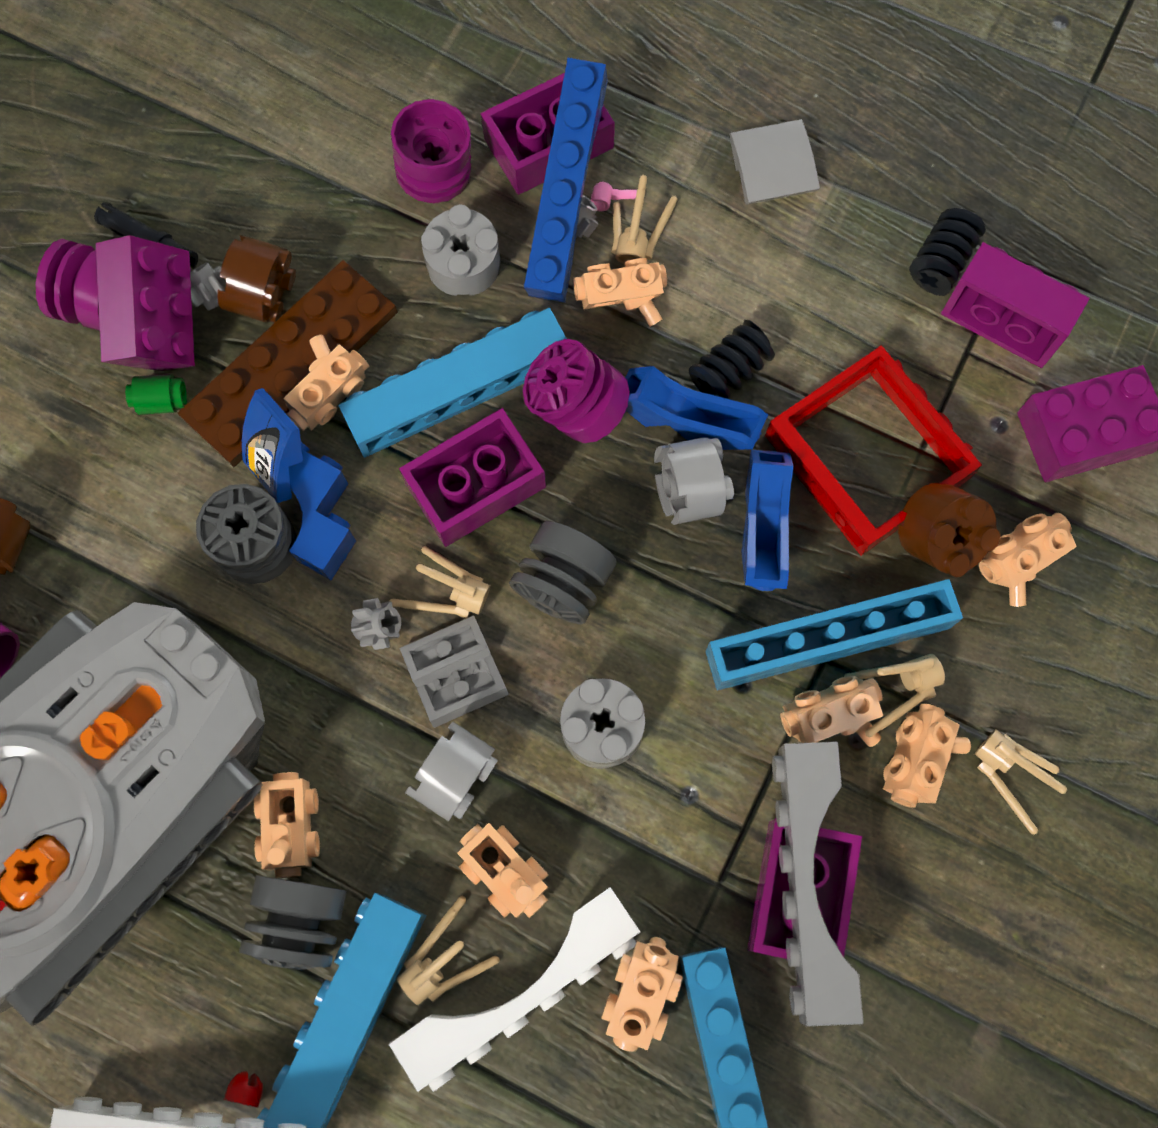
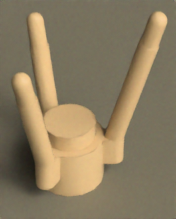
M646 175L640 177L631 226L625 228L624 233H622L620 203L615 202L613 204L614 242L611 252L615 254V259L622 264L638 258L652 259L654 247L678 200L676 196L670 198L648 240L646 232L639 228L647 183Z
M424 546L421 549L423 554L456 574L459 578L455 579L423 564H418L416 570L453 587L450 600L457 602L456 605L401 599L389 600L392 602V607L455 614L468 618L470 612L477 615L481 613L491 585L484 583L483 578L469 573L438 552Z
M928 654L901 664L861 670L844 675V677L856 676L863 680L900 674L905 688L909 691L915 690L918 693L865 731L867 737H872L880 730H883L921 702L936 697L934 687L944 684L945 673L941 662L934 654Z
M995 729L975 752V755L982 760L977 768L991 780L1020 821L1031 834L1035 835L1038 833L1037 827L996 773V770L999 769L1006 773L1016 763L1061 794L1066 793L1067 788L1038 767L1040 766L1057 774L1060 771L1058 766L1016 743L1008 735H1002Z
M460 896L418 951L404 963L407 970L397 977L402 990L416 1005L422 1003L427 997L434 1002L444 992L477 976L500 961L498 956H493L439 984L438 982L444 978L439 969L463 949L464 943L457 941L434 961L428 957L423 960L465 904L466 898L464 896Z

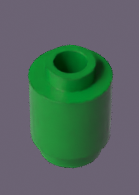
M173 374L134 376L131 384L126 385L127 405L129 408L134 407L137 415L176 413L178 409H182L187 404L185 381L182 377L175 378Z

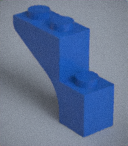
M654 366L630 368L625 377L630 391L626 412L645 427L670 426L686 440L703 437L709 439L718 438L723 450L753 449L755 443L760 438L761 430L768 417V414L757 406L684 387L668 378Z
M301 442L303 462L288 467L291 489L302 509L301 529L289 552L302 565L332 580L356 543L354 536L349 530L351 525L343 518L330 513L348 486V482L341 471L343 467L339 463L325 455L321 459L309 453L310 449Z
M751 449L745 490L747 511L741 550L745 585L752 586L760 591H772L776 588L787 589L789 577V500L794 467L791 453Z

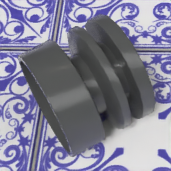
M249 484L229 485L215 492L202 505L196 520L197 539L203 551L234 580L247 584L266 583L280 576L293 561L294 557L289 550L297 539V533L290 519L279 504H277L276 500L262 488Z
M545 521L540 525L529 545L531 551L541 561L530 558L522 559L519 567L523 573H514L509 584L516 593L538 610L571 623L585 624L590 615L585 606L592 607L597 602L596 595L586 585L597 588L604 587L617 564L616 558L609 550L587 535L569 526Z
M256 875L250 905L267 911L268 915L266 921L245 922L244 930L261 933L263 937L262 941L241 940L239 953L250 955L267 965L289 969L305 970L314 967H331L333 955L316 951L314 948L316 943L336 944L337 937L319 930L320 921L341 920L347 891Z

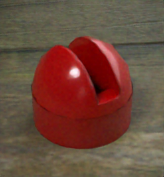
M247 1071L238 1073L228 1084L223 1100L259 1108L263 1094L261 1079L255 1073L249 1079Z

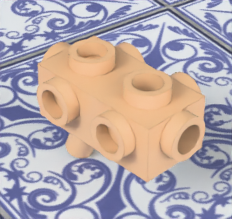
M647 258L624 262L625 267L610 269V264H598L588 267V273L573 278L575 298L577 301L582 300L583 310L624 303L626 311L639 308L649 327L662 320L651 299L658 298L664 293L663 288L667 287V273L664 264L659 265V262L648 264Z
M317 335L309 340L317 358L309 366L308 370L310 373L284 397L289 409L287 416L302 431L307 427L312 431L318 424L322 426L329 422L337 411L336 407L346 397L348 398L353 393L361 390L364 385L363 380L366 378L364 372L369 368L367 361L355 350L349 353L339 344L331 352L323 335Z
M1055 513L1052 516H1046L1045 514L1030 516L1022 523H1019L1012 533L1000 536L998 546L993 551L988 552L979 563L982 575L990 583L1009 587L1010 606L1027 605L1026 582L1035 579L1038 572L1077 547L1071 534L1070 522L1061 513Z
M856 676L841 677L833 681L832 685L820 692L810 690L795 696L793 702L783 706L784 712L780 714L781 722L786 733L802 743H816L839 733L846 736L857 732L867 746L872 747L881 740V735L876 733L872 737H867L865 731L872 726L870 721L883 716L879 703L883 698L882 692L874 678L864 681Z
M921 704L918 712L907 713L906 719L896 731V741L898 744L893 758L884 769L885 784L883 789L892 794L891 800L903 806L914 808L917 803H936L951 753L967 754L971 749V742L967 737H956L960 724L945 717V711L937 706Z
M299 773L273 774V781L261 782L262 788L260 793L254 798V813L257 819H261V836H257L255 839V857L257 862H261L263 870H275V878L301 876V868L312 867V857H318L320 853L319 834L317 831H311V814L318 813V793L316 788L310 789L309 781L303 778L299 779ZM293 797L295 809L290 813H286L283 809V803L287 798Z
M490 823L484 828L477 824L460 840L464 847L457 854L464 862L458 867L473 884L477 885L481 880L493 892L487 899L503 917H506L511 912L515 918L520 917L523 913L531 918L548 901L543 893L549 887L543 880L549 874L532 856L525 862L518 855L514 848L520 843L503 824L497 830ZM489 847L495 848L498 852V859L492 864L485 863L482 857L484 850Z
M652 937L648 944L637 941L632 956L623 954L615 977L616 981L622 983L618 995L610 992L601 1019L609 1021L606 1035L613 1037L614 1044L625 1051L633 1052L638 1047L648 1050L652 1038L661 1041L669 1014L662 1012L666 999L675 1002L683 976L676 973L679 956L671 954L666 948V942L660 937Z

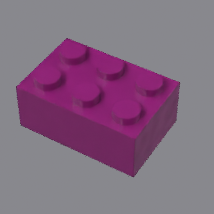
M565 73L480 113L484 140L518 195L544 183ZM604 105L590 160L614 148L615 122Z
M131 235L96 243L101 362L156 371L195 366L189 251Z
M982 242L942 310L941 315L1042 369L1069 336L1090 298L1079 293L1075 287L1062 284L1045 275L1039 268L1026 265L1009 256L1003 249L992 247Z
M1144 365L1033 394L1017 412L1044 483L1152 454L1158 450V398Z
M503 408L399 468L406 486L445 547L546 488L545 471Z
M775 818L768 823L747 951L787 959L786 940L787 938H793L792 919H785L783 891H789L788 873L781 872L779 862L780 845H786L784 827H778ZM820 827L814 851V885L817 902L827 931L844 957L862 836Z

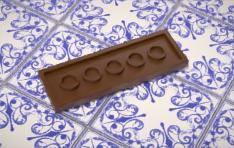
M342 260L177 414L234 468L243 460V425L255 390L263 388L287 414L289 409L284 397L310 373L308 370L309 366L317 360L309 343L311 338L323 335L331 352L339 344L349 353L352 350L358 351L398 313L397 308L349 264Z

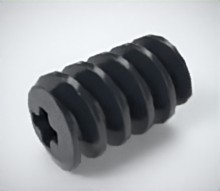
M951 208L942 212L937 223L933 226L930 235L927 236L923 246L916 255L917 258L912 261L909 267L913 280L922 289L938 296L949 294L952 289L951 284L956 283L959 277L958 272L963 271L966 260H969L973 253L972 249L977 247L980 242L979 237H982L986 231L983 220L975 213L966 209Z
M744 320L743 325L735 327L732 335L725 336L721 344L712 347L710 354L703 355L700 358L699 364L689 367L688 372L692 382L700 392L729 399L731 394L727 385L735 390H739L742 387V383L738 375L745 380H750L753 377V373L749 366L760 371L764 368L762 358L772 361L775 358V353L761 328L750 320Z

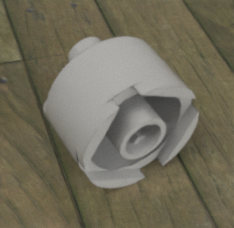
M459 204L437 215L428 224L421 237V243L429 277L437 288L449 295L469 294L471 296L485 291L494 283L499 273L500 251L497 232L488 218L477 211L469 209L465 205Z
M703 437L662 445L656 448L654 463L662 462V474L655 475L657 491L665 515H674L671 521L673 525L720 516L725 510L726 500L733 499V483L728 475L724 476L721 464L723 449L718 438L709 439Z
M604 678L588 679L576 687L564 702L560 717L562 737L572 756L586 766L604 769L619 765L631 758L641 743L645 728L643 704L637 695L621 682ZM602 716H607L610 718L609 724L613 728L605 727L602 733L595 731L596 723L593 719L600 720Z
M453 721L448 726V729L454 733L450 740L441 736L414 777L421 782L418 789L409 786L406 791L408 796L448 822L452 815L461 819L474 799V796L468 793L474 781L478 778L485 782L498 761L491 756L495 748Z

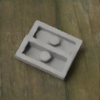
M802 119L729 134L736 171L740 172L745 205L815 192L820 189L812 149Z
M474 615L399 648L433 728L509 695Z

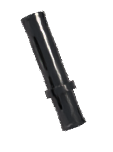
M108 202L101 204L108 212L99 206L96 209L94 220L97 224L104 226L121 237L131 235L187 250L190 255V267L195 269L199 259L198 254L175 242L169 233L165 231L158 232Z

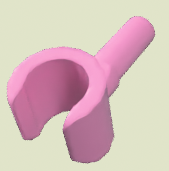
M599 182L593 188L591 201L596 205L597 211H606L610 208L611 200L636 199L637 190L613 189L610 184Z

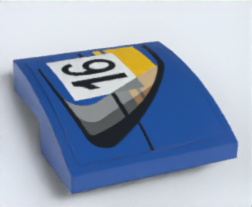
M261 388L255 390L246 412L242 433V458L246 466L278 504L292 498L288 467L303 462L300 430L271 396Z

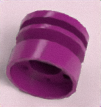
M427 99L415 101L403 108L393 120L391 129L394 169L398 184L406 194L418 201L434 204L451 200L464 190L469 183L471 173V133L467 119L459 109L445 101Z
M59 239L53 242L45 251L36 277V299L40 311L46 317L73 324L81 323L84 327L100 331L96 250L92 246Z
M572 339L556 341L543 349L532 362L525 376L523 386L525 405L533 414L543 418L545 422L555 425L559 431L581 443L596 442L610 434L620 423L628 407L630 395L627 379L620 371L605 360L600 359L582 343Z

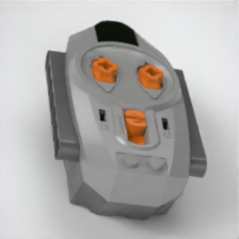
M133 602L98 626L82 611H72L61 618L0 678V1013L13 1006L31 1026L42 1022L59 1007L245 809L262 788V783L250 772L258 764L259 746L265 725L257 681L201 627L176 608Z

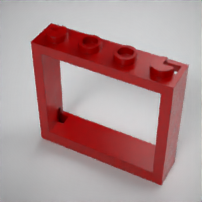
M882 345L772 419L765 434L777 452L791 453L794 466L793 472L860 556L898 531L899 524L904 526L907 513L901 510L882 525L875 528L795 429L872 376L953 473L940 484L960 487L971 479L982 466L971 452L973 447L968 443H963L953 431L952 423L948 417L936 411L928 401L925 390L919 384L913 383L903 371V366L899 359L894 361Z

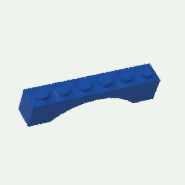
M573 58L567 59L524 283L528 296L560 302L566 301L583 189L608 82L606 64Z

